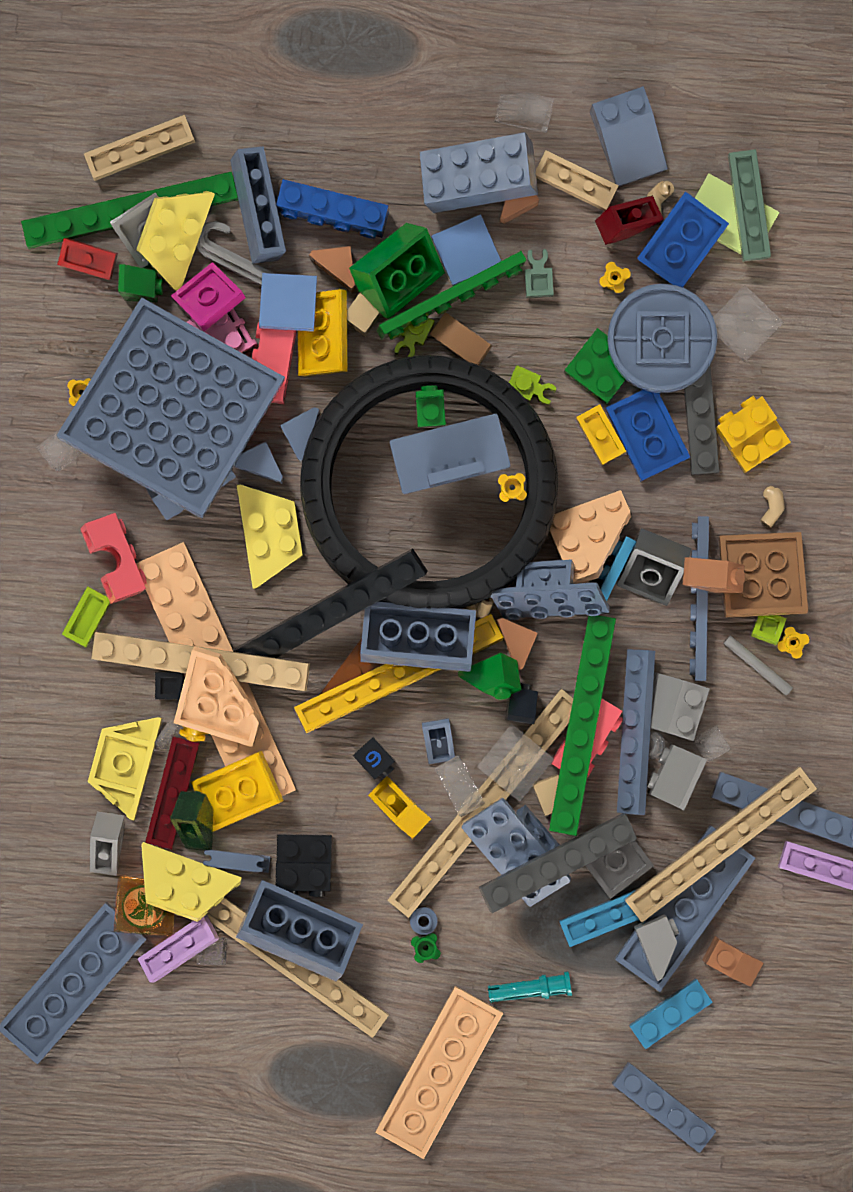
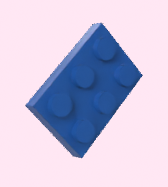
M685 191L637 259L672 285L683 288L729 223Z
M641 390L605 408L640 482L690 458L659 393Z

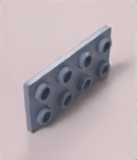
M497 414L390 440V447L403 494L510 468V461Z
M572 559L529 562L525 570H522L517 575L516 587L500 588L491 595L503 618L509 620H519L526 617L544 619L547 616L572 617L580 614L598 616L601 613H609V605L597 583L573 584L574 563Z
M504 798L499 799L462 825L464 832L501 875L559 846L558 842L526 805L515 812ZM568 874L522 899L531 907L568 884L571 877Z

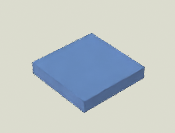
M481 214L431 236L452 286L501 262Z
M262 273L259 329L314 331L317 276Z

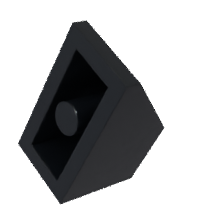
M520 683L521 690L511 694L508 698L505 720L535 724L538 691L532 690L533 685Z

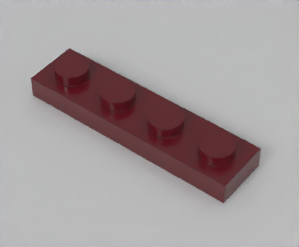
M175 736L172 737L145 843L173 849L200 746L199 742H192Z

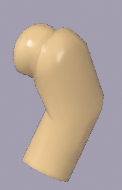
M661 181L647 194V197L653 195L661 214V204L673 194L674 185L669 181Z
M768 486L764 490L763 496L768 500L769 509L760 521L767 527L772 528L783 513L785 506L783 492L779 488Z
M490 597L463 609L476 610V617H486L494 601Z

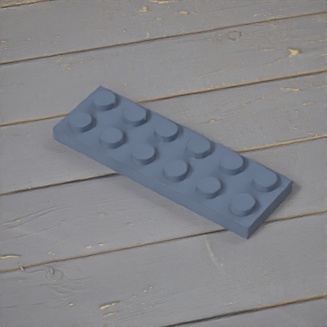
M709 826L697 844L716 829ZM740 847L645 920L648 921L664 914L668 920L673 918L679 934L675 935L677 945L663 979L657 981L654 978L635 930L614 959L661 992L753 863L755 857Z
M106 902L0 1023V1032L38 1065L146 941L147 937L137 928L129 925L123 916Z

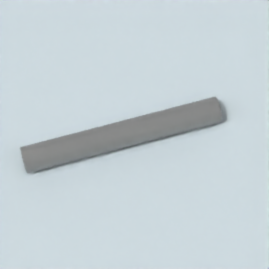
M731 635L724 641V645L785 696L793 689L792 686Z

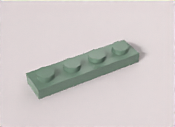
M756 149L731 152L728 154L742 262L768 259L771 257Z

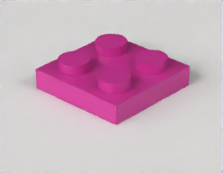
M213 262L171 295L174 302L203 332L246 298L243 292Z

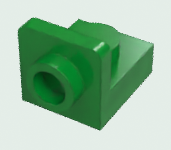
M433 385L421 387V391H416L418 428L446 426L444 390H438V386Z

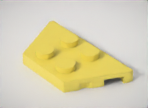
M204 191L203 193L181 194L175 197H158L153 200L136 250L164 278L174 291L180 289L185 280L215 195L212 192Z
M237 485L252 587L256 589L303 556L294 501L244 485Z
M160 717L103 728L101 730L88 783L100 791L113 805H116L130 820L136 819L163 719Z
M145 842L141 845L146 903L198 922L208 913L209 909L218 905L225 895L241 884L242 878L206 866L203 863Z

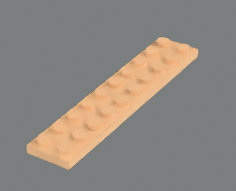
M185 542L136 563L138 570L142 569L147 581L145 590L169 642L234 651ZM238 681L260 716L261 721L253 747L211 735L224 765L228 766L262 750L281 795L284 796L297 790L249 683Z

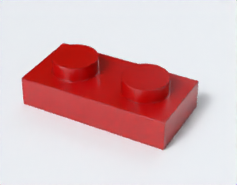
M64 238L57 265L111 280L118 253Z

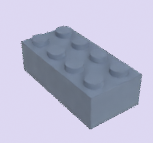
M525 132L420 152L424 204L433 213L538 195L533 142Z
M376 602L366 608L364 612L360 652L361 662L470 672L476 610L432 607L431 609L426 607L414 608L388 602Z
M262 880L254 892L236 938L337 981L344 974L363 924Z

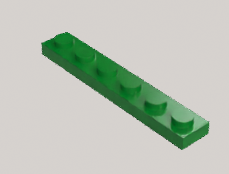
M520 251L383 322L378 326V335L381 340L387 337L393 340L405 333L404 328L412 324L415 328L429 320L427 316L435 312L438 315L447 312L452 308V303L458 300L461 303L470 300L476 295L475 291L484 288L485 291L499 284L498 279L506 275L508 279L522 272L521 267L526 262L524 254Z

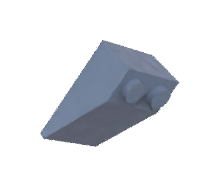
M644 86L592 104L590 115L616 185H619L618 187L668 169L653 111Z

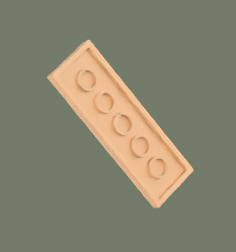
M454 986L375 1133L424 1159L500 1021L503 1012L463 989Z

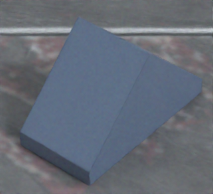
M315 407L280 425L301 463L309 436L320 416V409Z
M266 442L241 453L233 466L281 484L284 481V477Z
M449 718L422 722L428 764L455 760Z

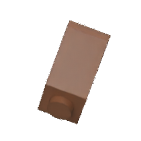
M687 557L684 562L683 585L714 593H743L745 565L730 561Z
M716 936L702 959L707 965L750 987L763 965L762 961Z

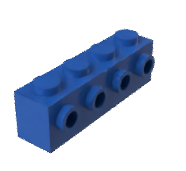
M284 179L282 180L276 203L277 211L283 217L307 219L308 223L323 226V224L334 226V229L342 232H349L350 230L359 232L361 236L375 239L376 237L383 238L389 214V205Z

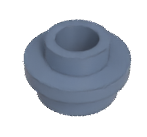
M420 907L411 914L410 925L416 933L427 935L436 928L437 916L432 909ZM426 916L429 919L428 925L421 926L418 922L419 918Z

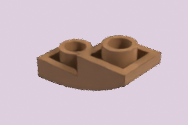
M446 312L430 333L431 336L463 359L480 365L493 346Z

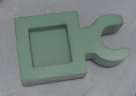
M529 250L527 261L532 266V269H525L524 271L526 298L553 297L552 268H544L548 259L547 250H542L541 260H535L532 257V250Z

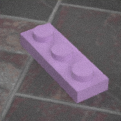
M785 841L778 864L779 868L853 890V861Z
M205 915L198 922L192 921L139 957L138 961L149 982L155 983L220 938L210 919Z

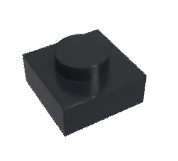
M155 672V699L180 700L184 684V674L180 672Z

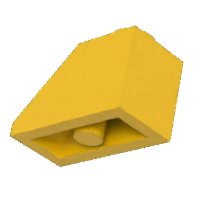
M388 776L368 795L412 839L431 820Z

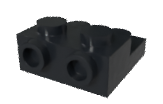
M277 834L275 886L295 895H298V891H309V896L323 897L325 896V891H331L332 835Z

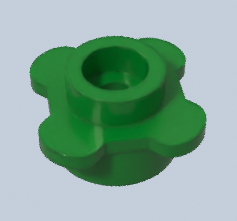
M430 933L425 937L415 936L412 938L411 945L415 949L414 959L416 962L423 963L424 960L431 958L436 960L440 957L441 951L437 949L436 934ZM427 945L428 950H424L423 947Z

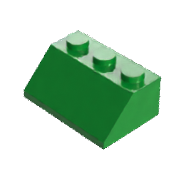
M405 223L349 268L358 291L387 319L445 273L428 229Z

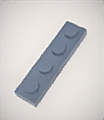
M630 1062L626 1064L612 1082L613 1086L699 1153L716 1133L713 1127Z

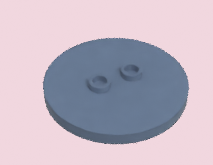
M671 284L648 285L628 295L615 310L608 329V350L618 372L634 386L654 393L675 392L696 382L710 366L717 346L716 324L706 304L691 291Z

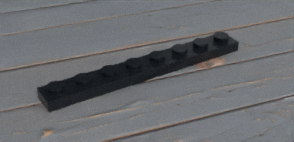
M412 548L236 647L233 652L278 658L427 574L428 570Z

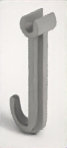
M217 221L204 224L197 243V248L203 256L259 285H262V273L275 274L257 264H252L251 261L208 239V233L212 230L230 233L231 229L229 226Z

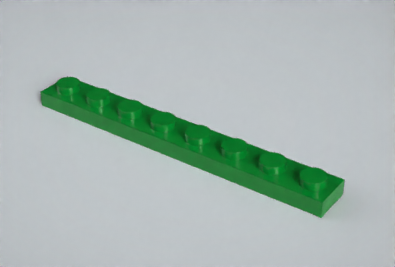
M232 171L23 220L21 224L27 248L32 249L61 242L64 238L74 239L112 230L114 228L110 221L155 192L158 197H175L181 194L190 195L209 191L215 194L211 206L238 200Z
M600 615L588 616L549 831L577 836L616 618Z

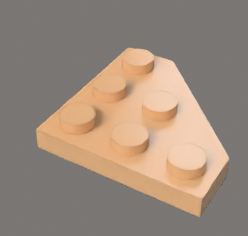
M621 490L554 514L549 532L561 560L572 559L574 563L573 584L586 583L599 578L608 555L611 556L620 539L619 535L624 525L628 524L631 512Z
M194 646L174 723L253 747L261 721L260 716L223 656L219 653Z

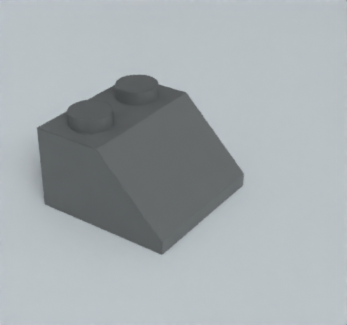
M641 528L617 586L667 606L684 573L685 558L690 556L692 548Z

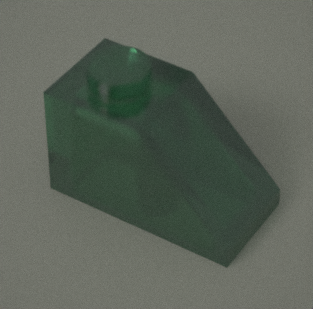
M181 791L170 819L186 849L212 850L213 807L207 795L199 791Z

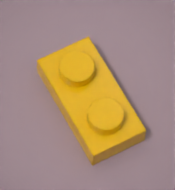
M600 404L575 418L601 465L626 452Z

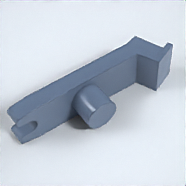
M219 850L204 851L205 855L211 856V860L203 861V864L206 866L269 873L271 856Z

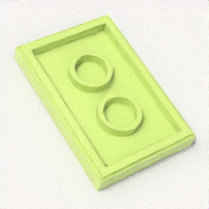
M708 173L695 199L729 223L717 242L741 254L732 186ZM764 204L767 231L769 232L779 212Z

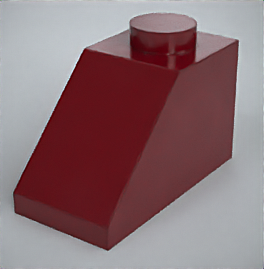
M652 195L610 206L595 220V223L605 245L626 240L660 223L664 219Z

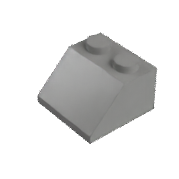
M654 672L651 728L694 741L710 688Z
M670 744L669 749L664 747L658 759V762L661 763L658 773L653 772L647 783V787L650 788L648 794L684 810L707 759Z

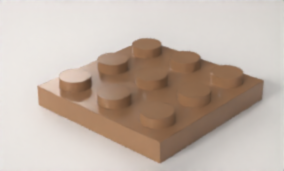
M801 532L719 536L720 560L745 565L743 593H723L725 617L807 614L808 602Z

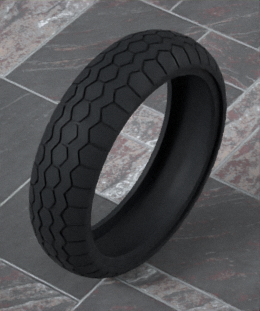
M425 355L396 359L372 368L347 384L329 402L314 425L304 451L300 477L301 502L306 524L317 549L325 561L347 584L377 569L376 565L362 556L343 533L335 514L332 499V474L337 453L350 429L366 412L377 404L396 395L419 391L423 386L433 385L438 386V390L467 397L479 403L491 413L497 414L499 420L510 432L518 446L525 468L527 493L521 521L515 534L504 549L482 567L471 573L448 580H416L378 602H388L414 608L426 607L427 609H431V607L462 609L473 606L490 598L492 593L500 588H506L517 579V575L522 570H525L529 562L534 560L547 538L553 522L558 496L557 463L552 443L541 419L530 403L510 383L494 372L475 363L446 356Z

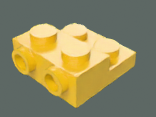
M753 395L740 404L743 408L736 414L729 411L718 419L720 425L716 427V432L744 473L791 442L776 421V415L763 396L756 400Z

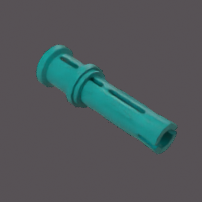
M569 971L564 972V975L550 977L544 974L539 976V979L489 985L490 1003L538 996L549 999L550 996L561 994L572 996Z

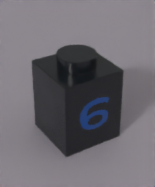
M374 737L353 754V757L374 780L379 776L384 779L395 769L392 766L395 762L394 758Z

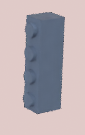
M264 146L237 149L230 162L252 264L278 261L286 252Z

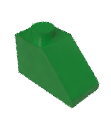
M119 264L118 292L125 301L139 302L142 297L149 302H158V295L163 293V279H159V275L155 270Z
M503 653L472 665L470 672L458 671V677L499 700L507 699L511 694L521 690L518 662L516 659Z

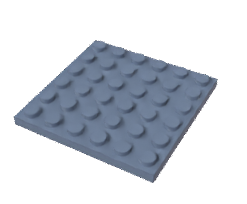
M141 297L59 430L57 438L203 519L285 381V377Z

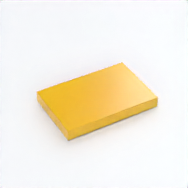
M337 289L316 292L314 331H298V376L306 377L348 372L347 290Z
M262 750L191 782L212 832L284 801Z

